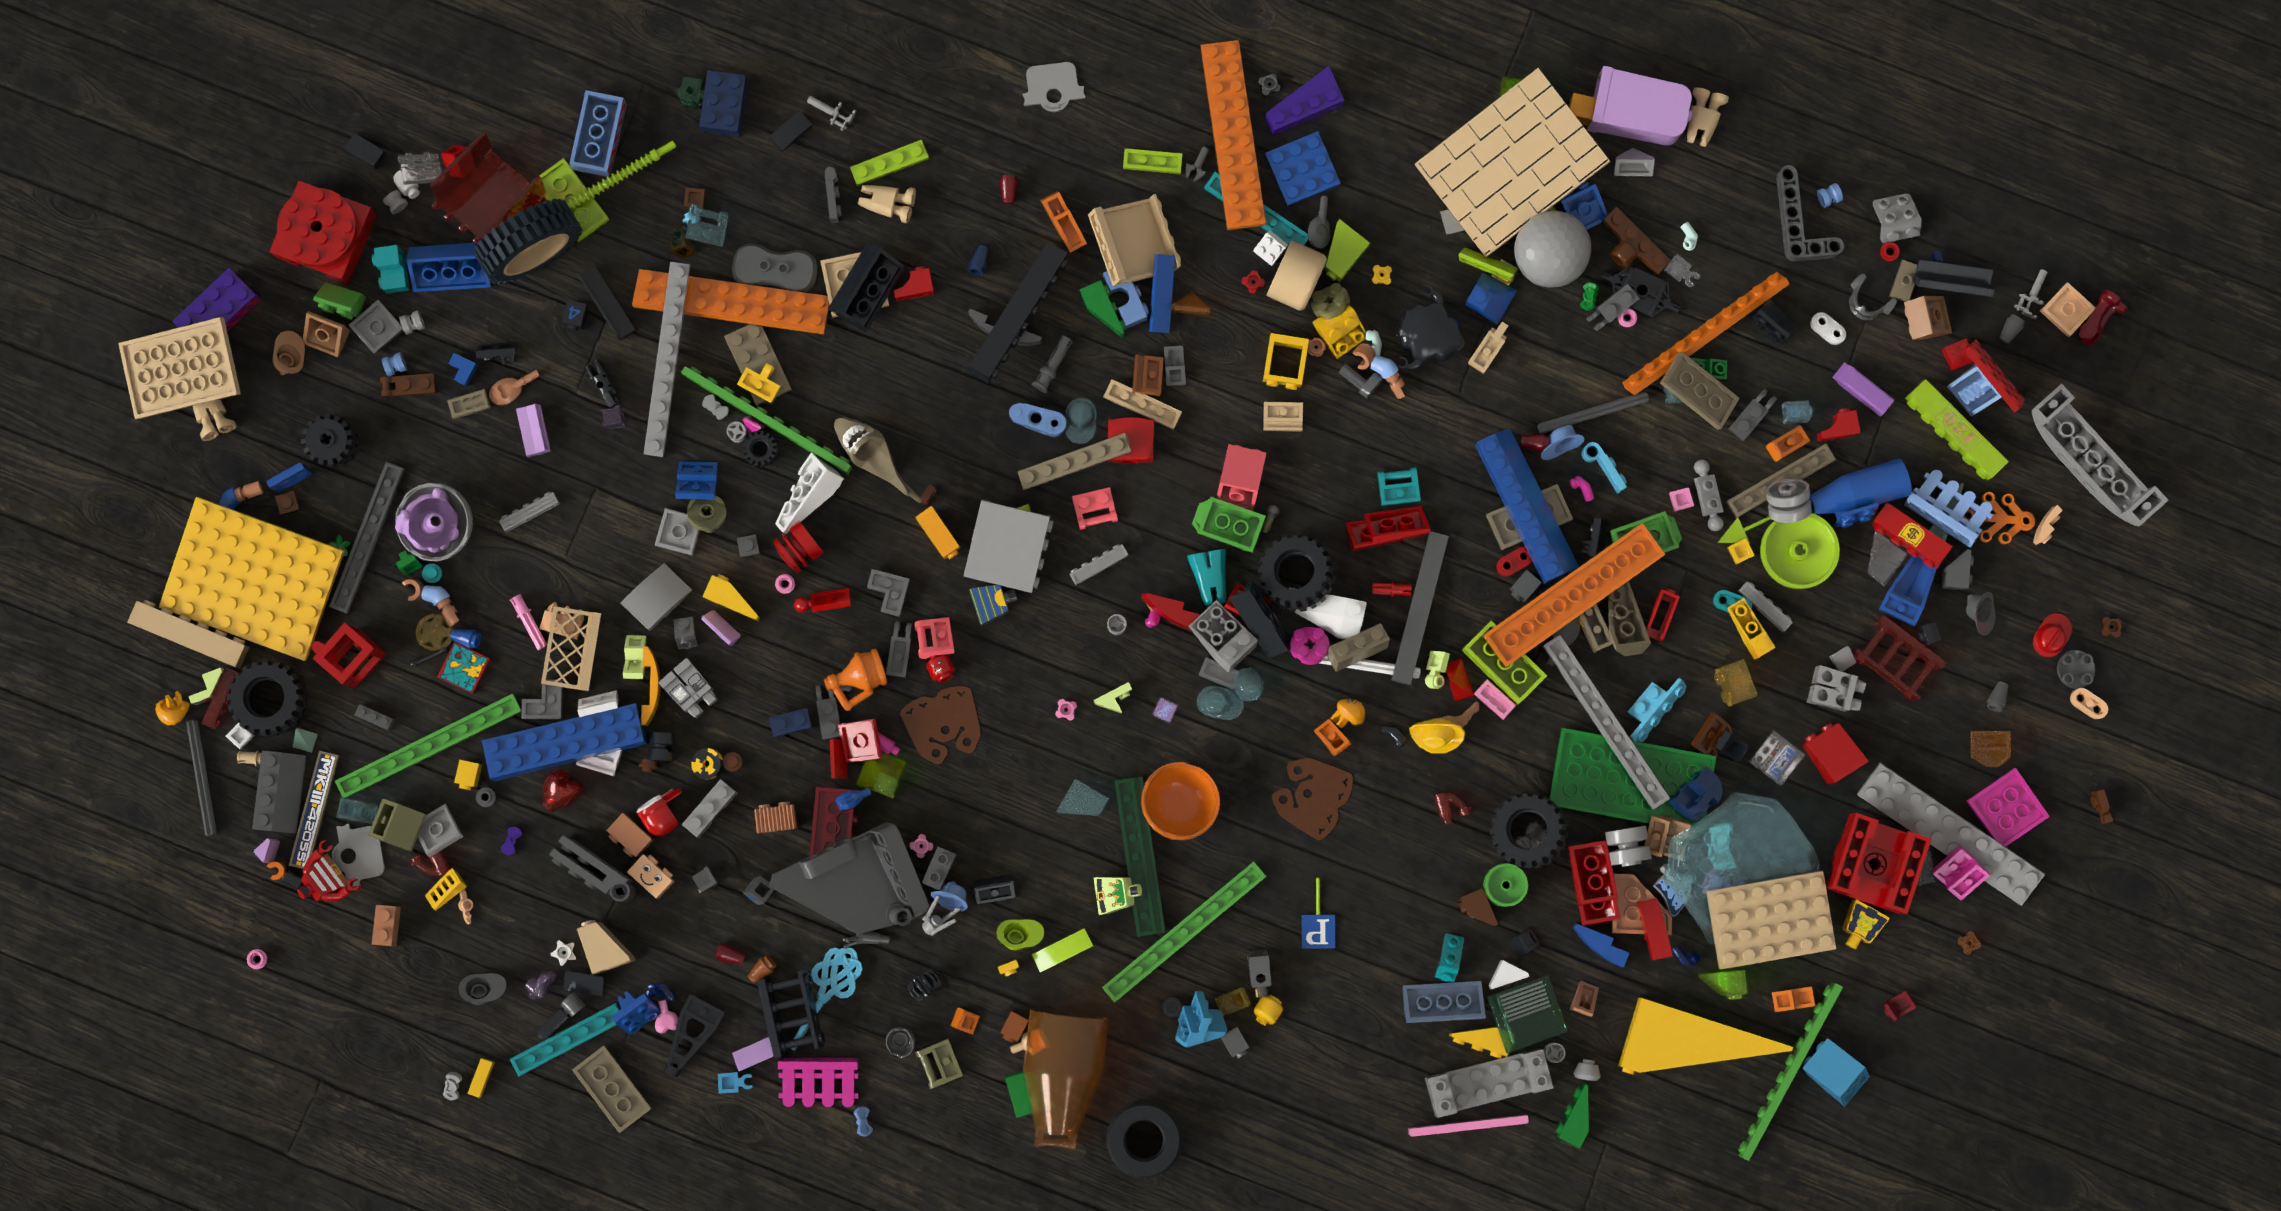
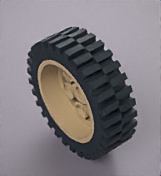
M546 200L543 204L540 202L534 207H527L525 211L517 212L516 216H510L506 222L502 221L498 224L499 227L490 230L491 233L486 234L484 239L478 242L479 245L475 247L474 256L491 283L506 284L510 280L514 282L518 278H524L527 274L531 275L535 270H540L544 268V265L552 263L553 259H558L562 256L561 253L567 252L569 250L568 247H572L575 244L574 242L578 241L583 229L565 200Z

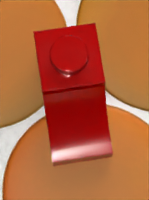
M924 266L914 268V271L910 272L911 276L908 282L903 287L894 290L896 302L933 295L934 290L929 268L925 269Z
M1850 408L1838 410V413L1833 416L1834 421L1831 427L1818 433L1817 438L1818 442L1860 434L1856 410L1850 411Z

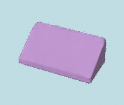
M712 610L702 616V620L729 646H733L741 637L716 611Z
M267 838L254 850V853L263 863L274 862L280 841Z
M769 1037L732 1053L738 1071L773 1057Z

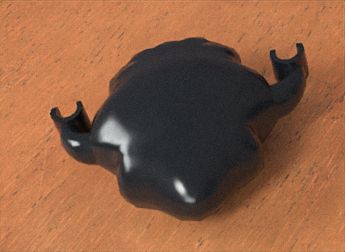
M1430 285L1423 286L1429 289V294L1421 293L1423 297L1432 296L1434 302L1426 306L1416 304L1402 314L1396 335L1399 338L1400 346L1408 349L1414 360L1408 362L1405 357H1399L1398 359L1404 361V366L1396 365L1398 369L1416 370L1433 358L1441 362L1447 361L1453 354L1460 352L1465 346V338L1461 331L1460 321L1458 318L1448 315L1443 296Z

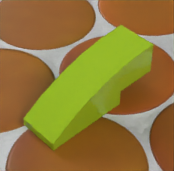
M1084 928L1032 954L1039 971L1042 972L1092 947L1093 944Z

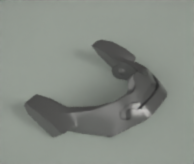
M1861 273L1851 283L1853 293L1849 298V305L1852 313L1861 320H1874L1881 313L1888 315L1897 304L1895 298H1892L1885 306L1883 305L1879 310L1873 312L1867 311L1864 305H1859L1857 295L1866 278V275Z

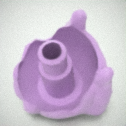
M434 488L432 494H424L412 501L405 510L401 511L395 521L396 531L406 535L408 540L420 550H429L434 553L448 548L450 542L459 536L457 529L458 515L449 503V495L440 488Z

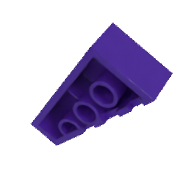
M1326 67L1266 113L1265 120L1273 136L1343 106L1344 98L1330 67Z

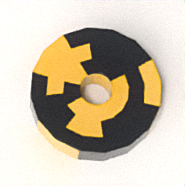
M703 748L697 751L691 762L694 774L706 780L716 778L723 769L721 754L711 748ZM706 761L710 763L708 767L705 765Z

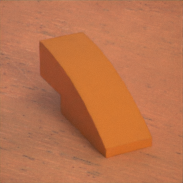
M1058 191L1040 200L1070 253L1087 244Z

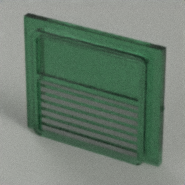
M1549 975L1487 997L1506 1053L1519 1050L1568 1031Z

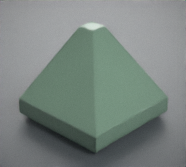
M296 728L293 747L312 753L318 734Z

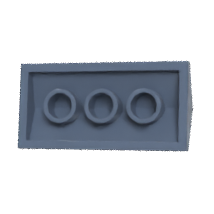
M1481 981L1403 985L1406 1023L1485 1019L1486 1017Z

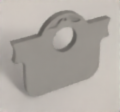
M1070 62L1032 66L1026 72L1028 92L1022 94L1025 100L1024 106L1040 104L1047 111L1059 112L1068 105L1070 100L1086 98L1083 92L1084 86L1078 85L1075 66ZM1052 89L1059 90L1062 95L1061 100L1057 103L1049 102L1046 97L1048 91Z
M350 824L336 826L339 843L332 851V860L340 871L345 872L348 882L353 878L358 879V881L353 883V886H358L363 879L382 875L385 870L381 842L368 836L371 826L351 829ZM348 848L356 853V859L351 864H346L341 859L342 852Z

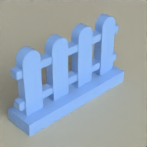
M1933 470L1931 474L1926 473L1923 477L1926 481L1920 489L1917 487L1914 489L1904 505L1971 548L1978 535L1982 532V529H1980L1982 523L1986 518L1990 520L1993 516L1990 513L1992 505L1989 502H1983L1980 506L1975 504L1976 496L1972 491H1967L1964 495H1961L1957 492L1959 484L1954 480L1949 481L1947 485L1940 481L1942 473L1939 470ZM1937 486L1943 491L1935 500L1930 494ZM1952 497L1959 500L1953 511L1946 507ZM1969 508L1976 511L1970 521L1963 518Z

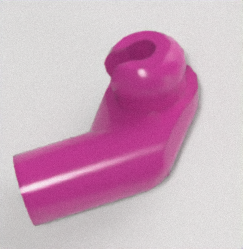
M1575 476L1574 479L1570 480L1572 488L1576 489L1579 487L1582 490L1585 501L1594 499L1591 486L1586 480L1580 476Z

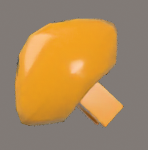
M178 691L175 692L173 699L169 695H165V699L160 700L156 704L157 716L165 725H175L185 717L190 703L183 701Z
M1341 699L1337 702V711L1330 719L1340 728H1343L1348 721L1355 726L1360 725L1365 719V709L1362 703L1355 699Z

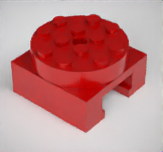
M298 181L292 197L285 203L279 214L277 234L269 252L277 259L296 266L301 264L325 273V276L349 285L378 214L371 207L344 198L334 191L317 188ZM322 224V229L318 232H315V228L313 227Z
M1859 813L1849 814L1842 838L1833 852L1832 868L1826 889L1897 914H1908L1931 838L1911 831L1906 833L1878 823L1879 820ZM1871 859H1874L1877 863V867L1874 870L1870 868L1868 863Z

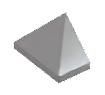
M1631 148L1616 157L1614 176H1653L1655 159L1635 148Z

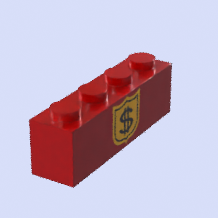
M1889 503L1885 504L1872 523L1877 533L1889 536L1892 543L1905 547L1911 556H1918L1929 568L1934 567L1938 569L1953 547Z

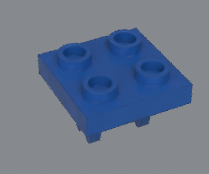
M626 991L624 993L625 999L621 996L618 997L621 1010L611 1018L621 1029L630 1035L639 1031L641 1026L647 1022L654 1020L661 1011L658 1005L645 994L635 999Z

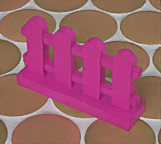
M780 1057L778 1069H783V1072H779V1078H783V1092H779V1098H783V1104L786 1107L793 1106L795 1098H802V1103L806 1107H811L815 1102V1098H822V1103L825 1107H831L834 1104L835 1098H841L842 1104L845 1107H851L854 1104V1099H858V1093H854V1079H858V1073H854V1070H857L859 1067V1058ZM795 1069H802V1072H795ZM795 1078H802V1092H795ZM815 1078H822V1092H815ZM835 1078H842V1093L835 1092Z

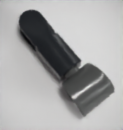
M574 992L569 994L562 1002L561 1006L563 1008H560L538 1030L539 1038H549L570 1016L572 1017L586 1006Z

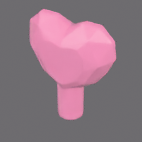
M666 1000L658 1001L661 1013L655 1021L656 1031L665 1033L669 1029L676 1030L679 1020L678 1016L668 1010Z

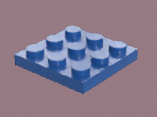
M1318 131L1265 153V157L1287 207L1341 184Z

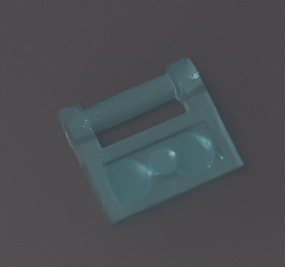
M692 204L689 207V221L685 239L723 247L728 213L722 211L718 213ZM698 216L718 220V226L697 221Z

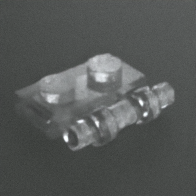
M423 152V154L418 155L406 153L403 156H398L399 163H406L400 165L403 185L442 182L443 176L440 162H432L438 161V154Z

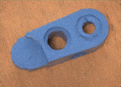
M1025 403L1014 404L1009 409L1010 418L1014 423L1041 434L1058 437L1066 429L1065 417L1059 412ZM1037 414L1042 417V420L1039 423H1033L1031 417ZM1057 421L1058 426L1053 427L1051 422Z

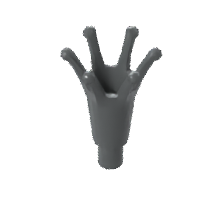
M874 931L861 934L856 933V937L843 939L844 942L849 943L843 947L847 949V947L856 944H889L890 936L880 935V933Z

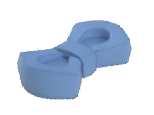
M864 1106L856 1108L854 1115L857 1118V1134L866 1137L872 1133L873 1128L867 1122L870 1110Z

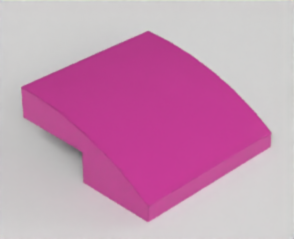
M1961 845L1931 870L1932 874L1943 882L1947 889L1960 900L1964 899L1990 876V873Z

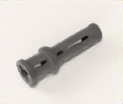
M1065 336L1061 337L1046 365L1040 368L1038 378L1032 382L1033 387L1047 393V387L1051 380L1055 379V372L1073 343L1071 339Z

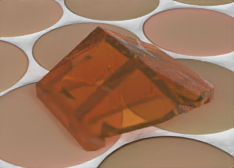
M1971 731V758L1986 767L2001 766L2011 758V731Z

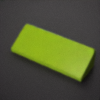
M1463 248L1459 253V260L1510 282L1513 281L1516 275L1517 268L1501 263L1493 258L1485 257L1483 254L1471 249Z

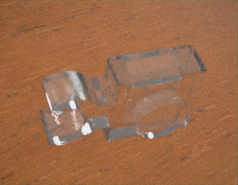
M1678 254L1672 258L1664 269L1678 282L1684 278L1686 285L1689 287L1695 285L1690 281L1691 276L1697 280L1700 278L1697 272L1689 271L1692 265Z

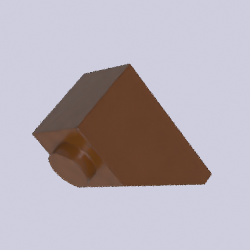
M1483 888L1459 897L1461 902H1458L1462 913H1466L1467 916L1490 926L1498 925Z

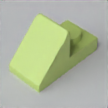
M1128 682L1095 699L1094 703L1097 706L1122 713L1116 699L1123 700L1130 696L1129 692L1132 691V688Z

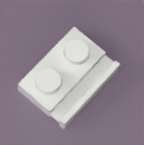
M617 690L579 699L577 709L579 717L618 708L619 696Z
M622 750L577 761L576 765L615 776Z

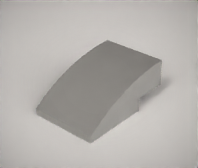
M664 563L643 580L621 604L642 625L651 631L683 601L692 589Z

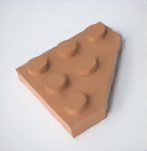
M1614 874L1619 897L1617 904L1621 919L1612 921V933L1644 934L1637 902L1654 899L1655 897L1641 884L1634 874ZM1659 903L1667 933L1672 935V917L1668 910Z

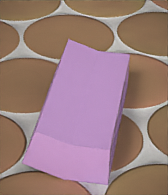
M532 404L517 408L516 411L526 456L532 457L551 452L541 405Z

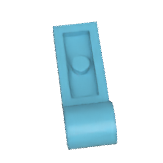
M1595 442L1588 443L1582 450V458L1586 462L1597 460L1617 494L1627 488L1625 485L1627 481L1621 473L1618 474L1615 469L1617 467L1612 457L1608 458L1599 444ZM1588 448L1595 449V457H1591L1587 454Z

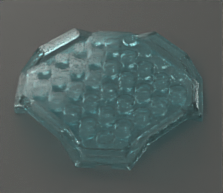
M1733 792L1720 807L1691 828L1670 838L1669 858L1665 867L1664 880L1679 896L1700 926L1707 942L1715 944L1706 894L1707 890L1819 871L1820 862L1814 848L1797 823L1776 799Z

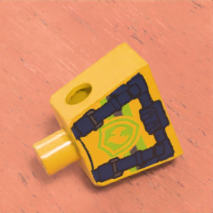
M1852 900L1842 928L1843 931L1850 934L1846 945L1856 950L1860 941L1871 943L1888 922L1889 917L1859 900Z

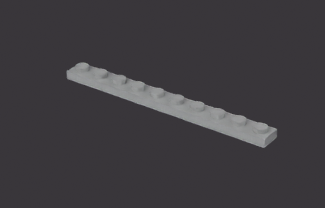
M670 262L644 447L645 455L664 457L690 264Z
M1561 635L1543 645L1652 810L1669 800V796Z

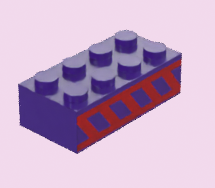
M228 268L172 322L180 328L224 317L228 332L261 298L233 270Z

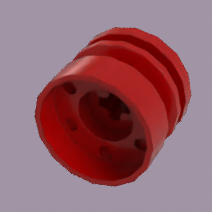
M800 521L789 528L793 536L789 539L785 534H781L785 540L784 544H781L777 538L773 540L779 555L797 573L802 571L796 564L799 561L802 562L805 568L808 566L804 559L805 556L815 561L824 554Z

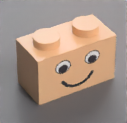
M643 854L627 872L656 899H659L674 883V880L671 878L673 874L665 867L662 870L657 865L659 862L651 854L649 856Z

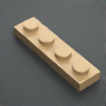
M1112 379L1103 398L1148 419H1154L1155 422L1174 430L1182 411L1139 392L1132 393V388Z

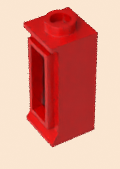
M1665 588V590L1661 589L1658 591L1645 627L1648 636L1660 642L1664 640L1680 596L1675 595L1676 592L1674 590ZM1663 600L1670 604L1658 631L1651 628L1660 601Z

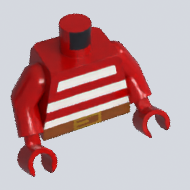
M327 840L320 842L319 849L312 853L302 870L303 877L301 879L304 886L297 889L302 899L312 895L316 901L336 902L351 894L352 890L359 891L362 887L358 885L354 888L353 883L358 881V879L353 878L348 882L328 854L324 855V852H328L333 848V845H330L328 849L323 847Z

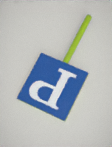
M1318 877L1316 878V915H1302V949L1335 948V915H1320V878Z

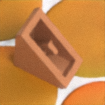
M1580 981L1570 1010L1592 1017L1599 987Z

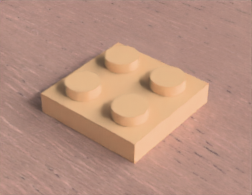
M2067 282L2040 312L2069 337L2090 316L2095 307Z

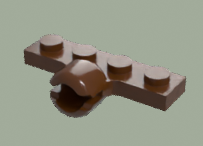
M1617 206L1602 220L1619 239V243L1610 253L1613 261L1623 268L1628 267L1638 258L1655 275H1658L1671 261Z

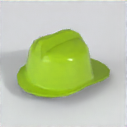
M1012 919L1002 922L998 926L996 933L997 938L1008 949L1016 951L1039 944L1044 937V928L1035 920Z

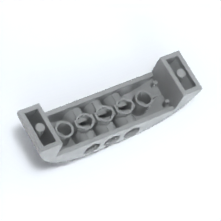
M2060 384L2032 409L2033 420L2039 433L2060 461L2102 505L2124 521L2139 527L2161 508L2168 499L2156 486L2148 489L2073 408L2070 402L2075 397L2063 384Z

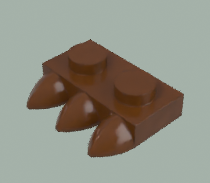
M1711 712L1691 745L1702 754L1718 757L1714 745H1717L1718 739L1725 731L1732 734L1731 726L1716 713Z

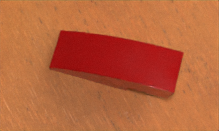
M1149 593L1142 594V599L1149 607L1166 620L1180 627L1191 630L1189 625L1201 615L1183 610L1184 602Z
M1654 898L1637 902L1650 959L1656 960L1672 957L1668 933L1658 899Z

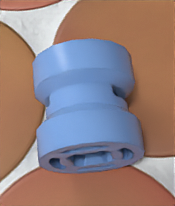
M1837 183L1830 185L1827 189L1817 190V197L1823 208L1829 207L1833 202L1838 203L1843 200L1841 189Z
M401 352L394 354L391 358L387 356L381 359L387 376H392L397 371L403 372L407 370L406 362Z

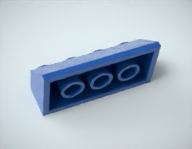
M479 243L409 247L407 264L413 292L491 287L490 280L474 256L475 247Z

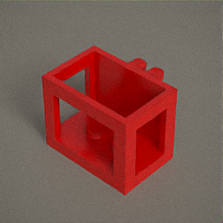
M345 622L326 644L320 641H314L311 644L312 650L316 653L313 659L341 684L354 689L361 684L387 654L360 629ZM353 645L360 650L362 649L346 669L338 663ZM372 655L373 657L355 677L352 676L366 659Z

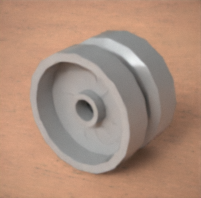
M1783 479L1767 487L1768 512L1772 520L1781 523H1793L1807 518L1812 513V504L1809 499L1810 487L1806 481L1801 479Z

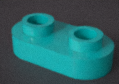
M1720 590L1713 597L1714 606L1729 613L1727 608L1742 598L1746 600L1752 610V604L1748 598L1730 591ZM1720 597L1725 598V604L1720 603Z

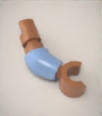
M1360 344L1353 351L1355 356L1363 358L1358 369H1366L1370 365L1372 370L1379 373L1387 382H1390L1389 385L1397 399L1405 397L1401 390L1405 383L1399 377V369L1391 359L1376 355L1375 350L1369 344Z
M407 579L402 582V585L410 586L412 584L416 589L415 594L408 597V601L418 600L422 597L423 600L433 603L439 610H443L442 615L450 627L459 621L455 614L457 610L454 605H450L452 603L449 599L450 595L445 589L440 586H424L417 579Z

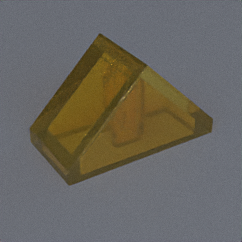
M1243 986L1215 998L1223 1016L1251 1005Z

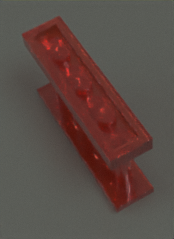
M1885 615L1880 616L1875 622L1879 626L1877 633L1863 651L1857 649L1852 654L1861 665L1866 664L1902 691V696L1907 700H1919L1921 696L1916 693L1918 688L1932 670L1942 669L1947 662ZM1889 633L1894 637V643L1879 663H1876L1869 655L1883 636ZM1901 646H1906L1910 649V654L1897 672L1892 675L1884 668ZM1920 657L1926 661V666L1911 686L1908 687L1900 679L1915 659Z

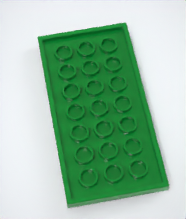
M1561 728L1549 799L1558 807L1650 824L1652 815L1667 816L1692 822L1690 832L1704 834L1707 811L1700 820H1691L1676 811L1668 803L1669 800L1652 810L1603 735ZM1632 741L1670 799L1683 783L1686 784L1694 778L1693 774L1708 767L1714 773L1716 756Z

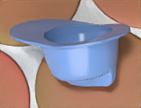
M1571 425L1557 428L1550 434L1549 446L1543 450L1541 458L1543 460H1550L1580 446L1585 438L1583 435L1576 434Z
M953 881L943 885L940 891L931 893L934 899L939 895L938 903L948 910L953 911L960 907V911H965L968 908L965 889Z

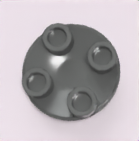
M2071 650L2063 654L2057 664V673L2061 682L2073 689L2083 688L2091 684L2095 675L2093 657L2081 650Z

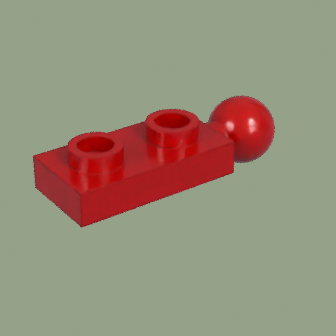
M849 588L810 594V600L805 597H799L794 602V608L798 612H806L809 607L812 608V612L851 606Z

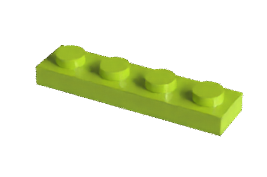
M922 140L851 166L850 169L857 186L928 160L929 157Z

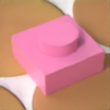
M1689 487L1669 493L1674 512L1694 506Z

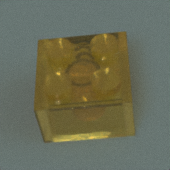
M1744 659L1715 670V681L1717 685H1721L1723 691L1721 692L1723 702L1728 704V707L1758 696Z

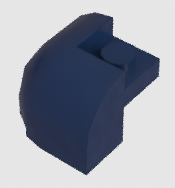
M1708 767L1693 774L1694 778L1686 784L1683 783L1668 802L1676 811L1688 819L1700 820L1708 808L1718 803L1722 797L1723 788L1721 781Z

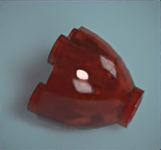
M559 768L557 771H550L543 784V801L541 804L550 812L567 807L581 796L584 787L580 782L569 778L568 773L563 769Z

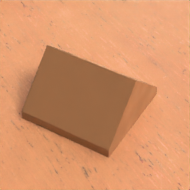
M308 311L305 319L303 342L305 345L339 357L350 330L340 323Z

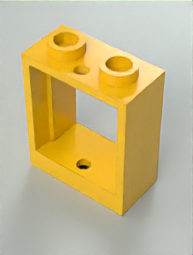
M1271 333L1263 382H1267L1266 385L1278 387V384L1286 385L1285 388L1297 390V387L1301 388L1309 339ZM1274 345L1302 349L1298 379L1269 374Z

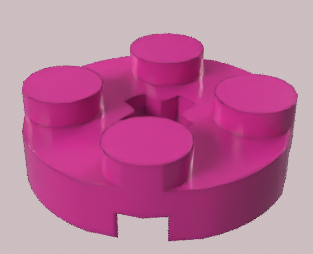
M1304 627L1298 629L1291 638V654L1295 659L1297 657L1301 660L1303 664H1318L1327 656L1330 646L1329 639L1321 628ZM1312 643L1314 646L1312 649H1309L1305 644Z

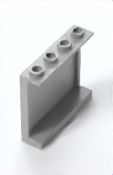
M984 499L981 500L964 577L1032 593L1033 589L1038 588L1040 580L1037 577L1038 570H1042L1044 559L1041 558L1042 552L1046 551L1049 540H1046L1047 532L1051 533L1053 521L1050 520L1051 516L992 503Z

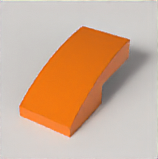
M1813 986L1772 992L1775 1012L1816 1006Z

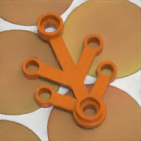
M1986 492L1982 495V501L1989 502L1995 513L1990 520L1986 518L1985 522L1996 523L1988 530L1980 533L1979 539L1981 542H1989L1992 536L2006 524L2015 525L2009 531L1999 535L1998 540L2001 544L2010 543L2012 537L2020 530L2028 531L2034 527V516L2030 512H2022L2015 504L2013 495L2005 494L2001 498V503L2004 506H2008L2015 516H2008L1995 501V495L1992 492ZM1990 495L1991 501H1987L1985 496ZM2005 497L2010 498V503L2005 502ZM1971 508L1967 510L1971 515V519L1975 512ZM2023 518L2028 519V524L2023 523ZM1984 533L1988 534V540L1983 538ZM2003 535L2008 537L2007 542L2002 540Z

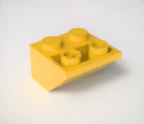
M1348 304L1344 307L1345 311L1341 315L1331 319H1325L1324 316H1320V318L1312 322L1319 336L1337 359L1366 339L1364 327L1355 310Z

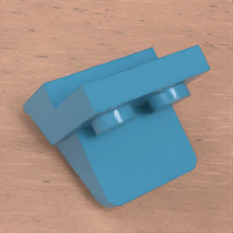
M1195 991L1191 1006L1183 1005L1178 1019L1179 1026L1175 1040L1184 1047H1191L1224 1037L1227 1033L1222 1012L1218 1009H1208V1001L1205 999L1204 993L1202 991Z

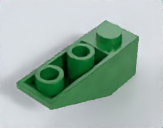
M1100 280L1080 289V295L1087 311L1120 337H1124L1126 327L1123 320H1118L1116 313L1118 309L1115 302H1110L1108 296L1111 294L1106 284L1103 285Z
M1586 1084L1576 1088L1573 1095L1576 1098L1573 1104L1569 1103L1564 1113L1567 1116L1564 1122L1560 1121L1556 1128L1558 1133L1556 1137L1579 1149L1589 1132L1588 1085Z

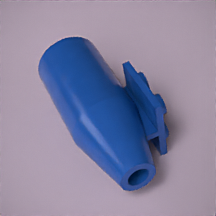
M1898 458L1842 475L1812 493L1809 499L1811 500L1813 514L1835 513L1837 518L1834 524L1835 528L1840 526L1847 528L1852 526L1853 522L1860 521L1863 523L1871 520L1880 504L1910 496L1912 487L1906 466Z

